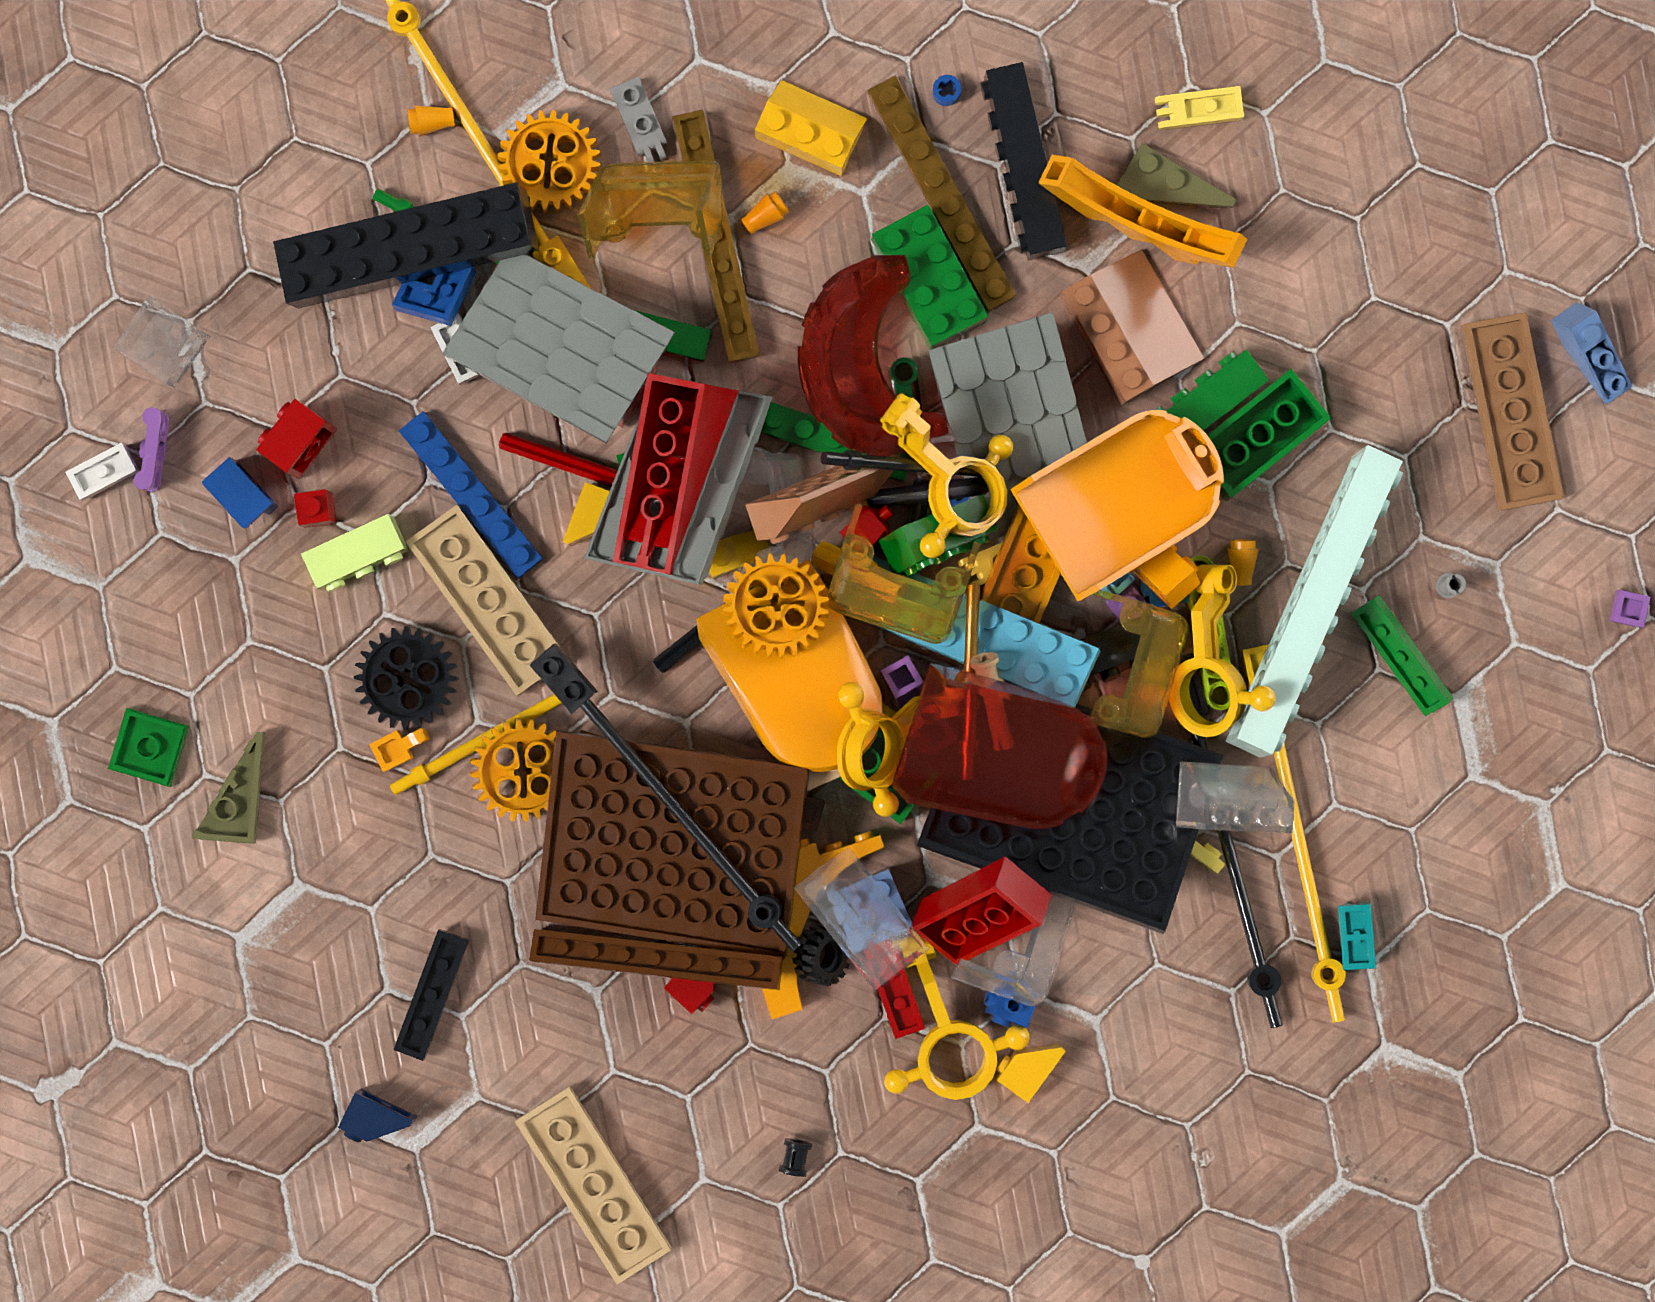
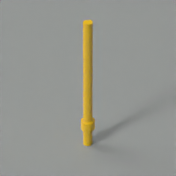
M553 694L505 721L510 727H514L515 718H519L523 726L529 718L534 720L561 705L562 702ZM502 723L494 727L499 732L503 730ZM491 729L426 765L421 763L410 769V774L390 784L392 792L396 796L416 784L421 786L431 780L430 776L476 752L473 749L474 746L483 748L486 744L482 741L481 736L484 735L491 739L493 737Z

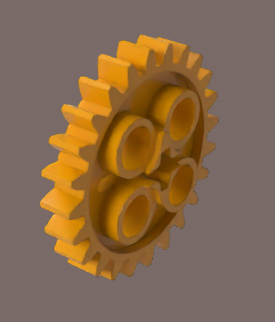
M539 110L538 119L536 120L528 113L526 114L527 124L524 125L516 120L515 123L518 131L515 132L507 129L506 133L510 141L501 140L500 142L501 148L507 151L500 152L497 155L499 161L505 162L498 166L499 173L507 174L502 178V184L507 185L518 182L527 190L532 211L538 204H541L543 213H547L549 205H553L556 213H559L560 204L563 203L571 210L572 199L582 203L583 196L581 192L592 193V187L588 182H598V176L592 172L601 170V164L593 161L600 158V150H592L597 145L596 138L586 139L590 134V129L586 127L579 130L580 119L578 118L570 124L568 113H565L561 119H557L556 111L552 110L550 118H545L543 111ZM550 135H554V161L551 163L550 187L546 189L544 188V182L546 177L545 162L548 158V139ZM537 139L543 142V146L538 150H531L527 147L528 142ZM567 142L575 146V149L570 153H562L558 149L561 144ZM529 170H536L540 173V177L535 181H528L524 178V174ZM561 173H567L572 177V180L567 184H560L555 178Z
M769 553L766 563H763L756 556L755 567H752L747 562L743 563L745 574L735 571L733 578L737 583H727L726 589L733 594H725L723 597V602L730 604V606L723 608V615L732 616L726 621V627H736L732 635L733 639L741 636L744 637L742 642L743 649L750 644L754 645L753 655H756L762 648L765 649L766 659L770 658L772 651H777L779 658L783 659L787 649L793 656H796L797 645L807 650L809 647L807 638L813 641L818 639L819 635L814 629L823 630L825 627V623L818 618H827L829 613L828 610L821 608L828 604L829 598L819 596L825 591L826 587L825 585L815 586L819 574L816 573L808 576L807 573L810 565L806 564L801 569L798 568L797 557L789 564L786 563L785 554L781 555L779 562H775L772 554ZM786 583H792L796 585L798 592L788 595L784 593L781 586ZM754 586H760L766 591V595L761 598H755L750 594L749 589ZM771 601H777L778 606H781L780 611H774V607L770 606ZM798 601H803L805 605L800 606L795 605L794 603ZM752 606L758 609H755L754 611H748L747 607ZM790 614H796L802 619L803 623L799 626H791L786 622L785 617ZM763 617L769 621L770 627L764 630L758 629L753 625V620Z
M515 718L514 727H510L504 720L502 721V731L499 732L493 726L491 727L493 734L491 739L484 735L481 736L482 741L486 744L484 748L474 746L473 749L480 756L479 758L470 759L469 762L477 766V769L469 772V776L479 780L471 786L473 790H483L477 797L480 802L490 799L486 805L488 811L498 806L497 816L500 818L508 811L509 819L513 822L517 814H521L523 821L527 822L531 812L537 819H540V809L544 808L546 811L548 809L555 741L553 740L556 736V731L552 729L545 734L546 724L543 722L535 729L534 720L531 718L528 719L525 726H522L519 718ZM518 742H522L523 745L522 762L529 768V770L523 772L526 796L524 798L520 796L521 778L514 772V769H518L520 766L517 752ZM534 745H542L544 748V754L539 760L529 759V750ZM505 747L512 750L510 761L507 763L497 762L496 756L498 751ZM539 776L545 777V788L539 792L532 791V780ZM506 779L513 780L515 784L513 791L507 795L500 794V783Z

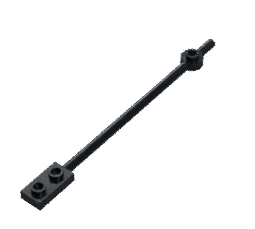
M556 643L552 644L530 664V667L571 714L580 708L586 713L750 903L748 916L751 922L760 928L771 927L792 952L795 951L802 943L780 919L782 916L780 901L771 894L760 895L591 701V698L598 691ZM760 907H764L768 910V917H762L760 915Z
M1193 652L1161 661L1168 688L1176 668L1184 661L1194 658ZM1197 670L1190 679L1189 692L1194 708L1201 716L1209 714ZM1191 733L1194 745L1208 749L1205 737ZM1215 779L1209 803L1254 965L1248 973V986L1255 994L1262 996L1270 1028H1278L1283 1026L1275 993L1281 986V976L1277 969L1266 964L1218 783ZM1261 974L1268 976V982L1265 985H1259L1258 977Z

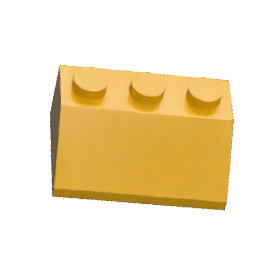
M781 80L768 99L755 127V138L842 177L867 118Z

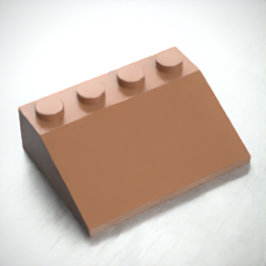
M1142 249L1083 278L1062 290L1059 296L1121 406L1204 359Z
M898 454V455H891V456H889V457H901V456H900V454ZM834 466L745 504L757 541L771 540L772 544L789 539V533L794 530L800 533L814 528V522L821 519V522H826L839 517L838 511L840 510L852 511L863 507V500L873 497L894 470L861 468L856 471L845 470L843 466Z

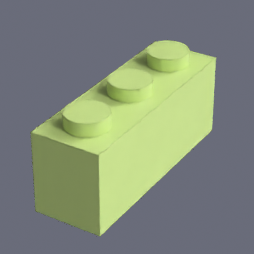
M386 514L301 553L316 588L320 590L327 589L329 593L346 585L344 580L353 576L361 579L374 573L373 567L383 562L386 566L401 561L403 559L402 554L409 551L394 517Z

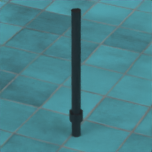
M846 450L844 453L823 451L820 457L823 465L843 466L845 470L858 471L861 468L929 473L913 458L864 455L861 451ZM963 467L953 474L982 477L981 474L973 469Z

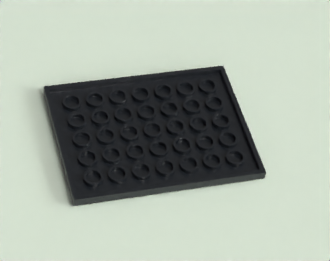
M976 692L978 706L975 709L974 739L977 740V753L974 754L973 779H960L961 753H958V739H961L962 734L961 722L917 846L980 869L1003 857H1007L1052 895L1164 934L1223 755L1080 704H1076L1073 710L1056 702L1050 705H1044L1043 702L1032 706L1033 709L1029 713L1019 717H1015L1014 714L1007 716L1013 745L1008 749L1002 750L1000 743V750H995L992 746L993 742L983 698Z

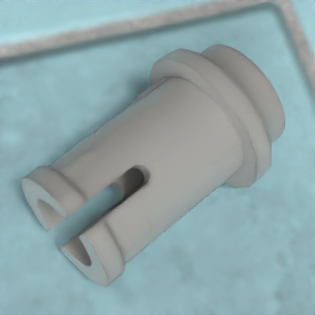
M1445 573L1436 581L1437 593L1444 598H1453L1462 593L1466 587L1464 577L1459 574ZM1450 581H1451L1452 584H1453V588H1452V589H1451L1450 586H1449V582H1450Z

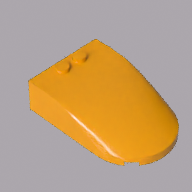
M1150 410L1138 413L1010 489L1077 601L1101 590L1204 526L1216 512L1220 503L1218 499L1221 484L1224 483L1221 460L1210 438L1186 417L1179 418L1168 414L1164 410Z
M809 559L797 565L801 569L806 564H809L808 576L817 573ZM820 576L817 582L815 583V586L825 585L821 580ZM786 583L781 586L784 593L788 595L798 592V588L792 583ZM760 586L749 590L750 594L755 598H761L766 595V591ZM827 588L819 596L829 598L828 604L821 607L828 610L829 613L827 618H818L825 623V627L823 630L814 629L819 635L817 641L807 638L809 643L807 650L797 645L796 656H793L787 649L783 659L779 658L777 651H772L770 658L766 659L765 649L762 648L756 655H753V644L743 649L742 642L744 637L732 638L736 627H726V621L732 616L723 615V608L730 606V604L725 603L696 618L699 640L766 749L784 764L811 769V772H826L838 769L837 746L839 737L846 722L851 718L849 709L844 707L838 699V691L845 683L854 682L862 687L864 691V700L861 704L862 709H873L883 712L882 696L878 683L849 625ZM771 601L770 606L774 607V611H780L781 606H778L777 601ZM798 601L794 603L795 605L800 606L805 605L803 601ZM752 606L747 607L748 611H754L755 609H758ZM790 614L785 617L786 622L791 626H799L803 623L802 619L796 614ZM763 617L753 620V625L758 629L764 630L770 627L769 621ZM878 724L869 732L863 746L862 755L876 739L880 727Z

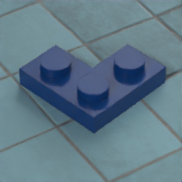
M471 267L437 275L433 285L418 281L403 283L392 306L398 312L452 326L476 271Z

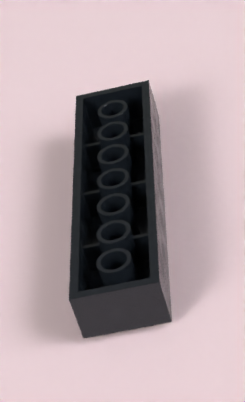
M518 182L273 241L285 302L298 309L539 251L527 190Z

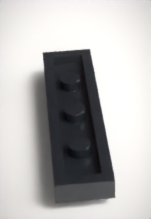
M438 929L393 1050L421 1061L425 1060L469 939Z

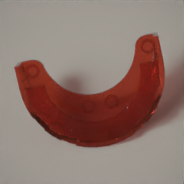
M875 255L837 272L822 285L823 290L816 301L810 303L801 325L805 329L802 346H798V371L801 387L812 414L818 423L822 422L832 433L831 438L849 450L854 449L867 455L891 456L906 453L898 445L899 438L889 434L882 428L883 424L880 419L897 396L888 386L878 359V334L883 316L892 301L907 288L910 282V271L905 255ZM922 411L920 417L931 426L929 442L933 446L955 441L952 428L944 414Z

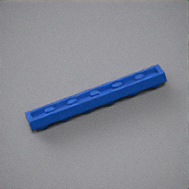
M424 411L399 430L400 434L518 579L543 560V557Z

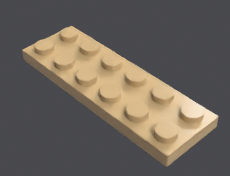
M455 505L405 542L515 695L519 696L541 680L530 667V664L552 644L556 643L560 648L561 646L459 505Z
M568 1086L515 1120L519 1130L616 1285L671 1251L672 1247L571 1086Z

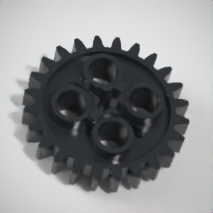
M408 626L404 627L402 635H400L397 628H391V638H388L382 632L379 633L381 643L378 644L370 640L369 645L373 649L371 653L367 651L360 652L366 658L365 663L355 664V666L363 670L362 674L354 676V679L362 681L363 684L356 688L355 692L365 693L366 695L360 701V704L370 703L372 706L368 714L373 715L379 712V723H383L387 718H390V728H395L399 721H401L403 730L409 729L411 721H413L416 728H422V718L429 724H432L434 722L433 712L440 716L444 715L440 707L441 704L452 705V702L446 697L447 694L457 693L456 689L450 687V682L459 680V677L450 675V671L458 666L457 664L447 662L453 653L450 651L442 653L441 650L445 642L440 641L434 645L435 634L433 633L428 634L424 639L423 629L418 628L414 635L411 634V629ZM403 647L408 652V660L405 664L398 665L394 661V653L398 648ZM386 662L400 672L408 673L411 671L410 678L430 688L431 693L427 694L413 684L405 683L402 685L403 679L384 669L382 663ZM428 663L432 664L436 670L435 677L431 681H425L421 676L422 667ZM388 675L392 680V686L389 691L383 693L379 690L377 682L381 676ZM410 691H415L419 696V704L413 709L408 708L405 704V696Z

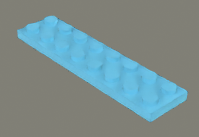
M867 553L866 557L876 562L880 568L892 573L888 561ZM905 571L897 574L908 583L903 598L896 606L867 592L862 594L852 589L850 590L841 609L844 614L964 664L967 594L917 573L907 577ZM979 601L978 654L985 652L997 653L999 657V662L997 663L999 677L1004 681L1074 710L1099 656V648L985 601Z

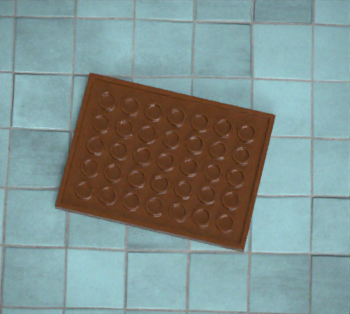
M563 730L556 731L535 920L734 952L778 956L784 959L787 957V945L771 927L760 928L751 922L748 916L750 905L748 900L606 737ZM626 740L760 895L771 894L780 901L782 905V916L780 919L790 929L810 769L780 762ZM759 908V913L762 917L769 916L766 908Z

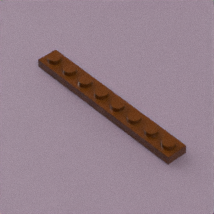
M534 929L529 961L779 991L784 958L778 956Z

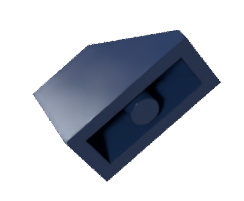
M360 1088L354 1093L338 1128L345 1131V1137L355 1142H361L362 1140L367 1142L410 1127L415 1122L417 1115Z

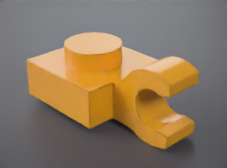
M420 728L403 737L400 730H396L370 743L369 746L384 773L413 759L414 757L410 749L430 740V737L425 728Z

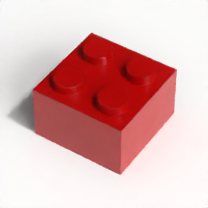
M294 398L291 403L288 401L281 407L277 414L279 420L272 429L268 427L258 439L260 445L256 451L286 473L300 479L336 432L337 428Z

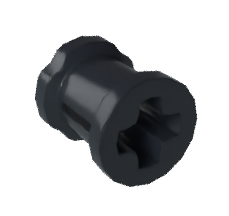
M785 1138L784 1145H786L783 1165H779V1172L791 1176L806 1177L807 1170H805L808 1150H812V1143L799 1139Z

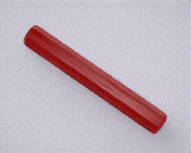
M506 432L502 434L499 441V448L611 487L618 471Z

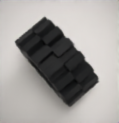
M821 925L809 926V930L805 929L802 931L804 938L798 937L802 944L793 951V953H797V957L792 958L793 964L798 965L794 968L795 972L800 974L799 977L802 980H806V982L824 986H831V983L837 984L839 982L838 977L843 978L846 975L843 969H849L850 964L846 963L847 958H852V953L847 952V949L851 948L850 942L846 941L848 937L839 929ZM825 947L824 959L820 964V953L822 948Z

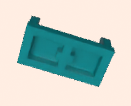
M1371 901L1359 904L1344 903L1338 906L1343 970L1376 969Z

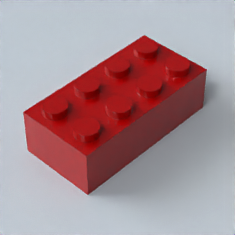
M1003 857L921 899L910 929L955 965H959L1041 926L1052 895L1007 857Z

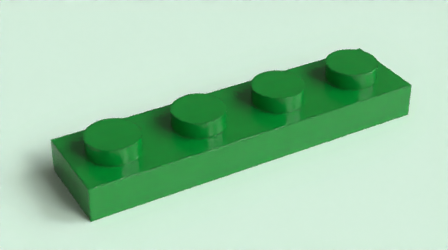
M1380 595L1359 606L1351 613L1424 716L1433 713L1454 699Z

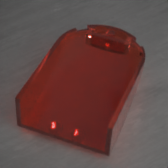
M930 663L891 785L910 804L1024 828L1045 829L1064 824L1063 820L1071 817L1078 811L1080 813L1083 812L1094 800L1105 778L1107 750L1095 723L1076 707L1006 682Z

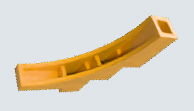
M1052 154L1039 180L1040 185L1084 217L1108 222L1131 240L1152 243L1175 261L1195 265L1200 261L1234 268L1248 240L1240 233L1203 224L1152 204L1109 182L1071 157Z
M872 830L855 835V842L843 846L842 840L825 845V852L820 854L816 842L809 843L807 838L801 840L790 930L797 938L801 936L810 910L831 881L841 871L861 857L884 848L880 834L873 835ZM789 948L787 957L783 960L780 991L762 989L772 1020L803 1009L797 983V973L794 969L797 967V964H793L792 958L797 957V953H793Z

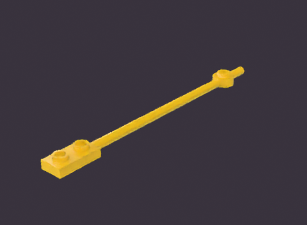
M385 0L390 8L387 14L389 26L397 35L409 38L497 181L503 186L502 178L507 174L499 173L498 166L502 163L498 160L494 150L418 31L421 23L418 11L410 3L400 2V0ZM401 13L408 14V19L404 22L398 21V16ZM531 211L539 251L532 253L534 258L591 289L559 236L557 235L549 240Z
M1269 644L1240 650L1248 688L1251 686ZM1284 743L1279 752L1274 750V758L1319 959L1313 965L1311 975L1314 983L1326 991L1332 1022H1341L1345 1020L1338 988L1344 983L1346 972L1339 961L1331 958ZM1325 968H1331L1332 976L1329 979H1324L1322 976Z

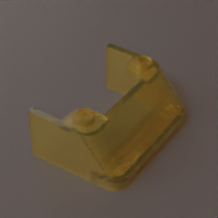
M713 160L614 163L602 167L597 172L578 212L588 258H595L602 241L620 242L625 239L634 226L689 225L691 235L702 240L705 255H711L722 229V174L720 164Z
M856 503L827 593L829 607L837 613L932 644L946 641L951 634L980 543L974 542L964 570L956 567H945L937 573L933 585L926 584L871 566L874 556L872 544L866 538L854 534L863 506Z
M1099 590L1092 595L1098 599L1122 605L1120 612L1122 626L1131 633L1141 635L1124 697L1120 698L1113 695L1100 697L1093 706L1091 716L1060 707L1058 714L1142 738L1153 737L1160 731L1189 632L1188 623L1182 615L1176 612Z

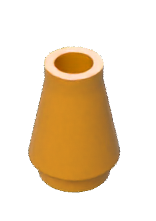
M414 105L415 108L407 109L411 135L418 134L421 137L447 127L455 126L452 107L442 108Z
M774 191L770 195L766 193L741 220L752 235L758 230L784 220V216L790 211L780 195Z
M1232 539L1227 550L1230 565L1234 567L1237 574L1236 585H1252V577L1259 548L1256 547V540Z

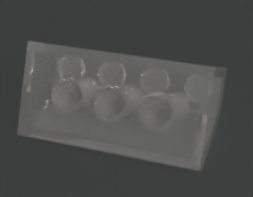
M1180 762L1176 827L1203 830L1293 833L1294 800L1273 768Z
M850 847L817 868L794 887L874 991L880 990L929 950V947Z

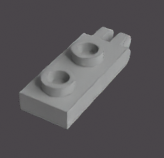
M639 76L610 88L638 156L645 154L648 164L652 165L655 161L650 151L656 149L660 160L666 159L667 157L662 146L667 145V141Z

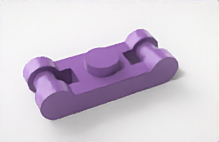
M152 407L146 409L142 415L143 421L147 425L146 439L141 441L139 450L140 458L143 459L142 468L134 476L135 486L147 492H155L160 488L169 428L168 415Z

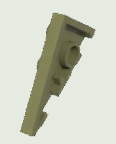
M1143 143L1117 184L1120 188L1150 203L1156 201L1172 205L1189 206L1194 204L1206 205L1210 208H1232L1237 201L1235 198Z
M256 732L253 739L248 742L235 768H232L221 786L217 798L212 801L207 809L206 816L198 829H195L192 839L256 843L266 732Z

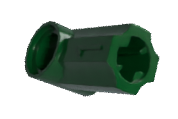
M899 358L892 363L888 372L893 401L899 394H904L907 397L914 398L920 404L922 411L917 364L910 358ZM904 364L911 369L912 376L910 380L900 381L897 379L895 368L898 365Z

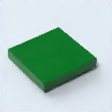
M126 708L108 769L171 787L189 726Z

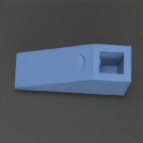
M1576 302L1551 320L1562 345L1605 404L1610 403L1632 387L1597 311Z

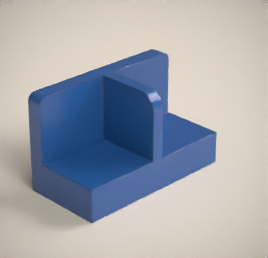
M228 457L202 481L204 487L242 528H248L263 513L270 515L279 507L242 465L231 457Z

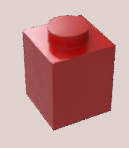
M322 489L294 494L298 526L312 528L337 524L332 492Z

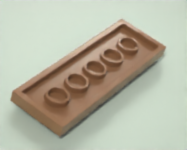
M1518 313L1463 324L1461 328L1498 512L1564 499L1527 313Z

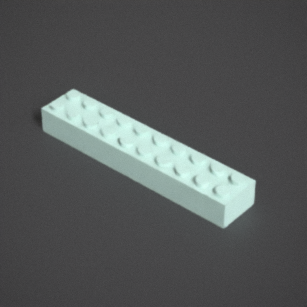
M1369 445L1352 456L1248 692H1251L1257 686L1271 688L1275 693V704L1270 710L1265 712L1257 711L1251 705H1246L1243 715L1234 723L1225 742L1260 758L1272 755L1274 750L1279 752L1286 739V734L1282 732L1287 721L1292 722L1298 712L1299 705L1296 704L1300 692L1305 693L1311 683L1312 675L1309 674L1313 663L1318 664L1323 656L1325 646L1321 644L1326 633L1330 635L1338 622V617L1335 616L1339 604L1344 605L1350 595L1351 588L1348 587L1352 575L1357 576L1362 568L1364 559L1361 558V554L1365 546H1371L1376 536L1377 530L1373 528L1378 517L1383 518L1390 504V501L1386 499L1391 488L1395 489L1401 480L1403 472L1399 471L1403 462L1402 460Z

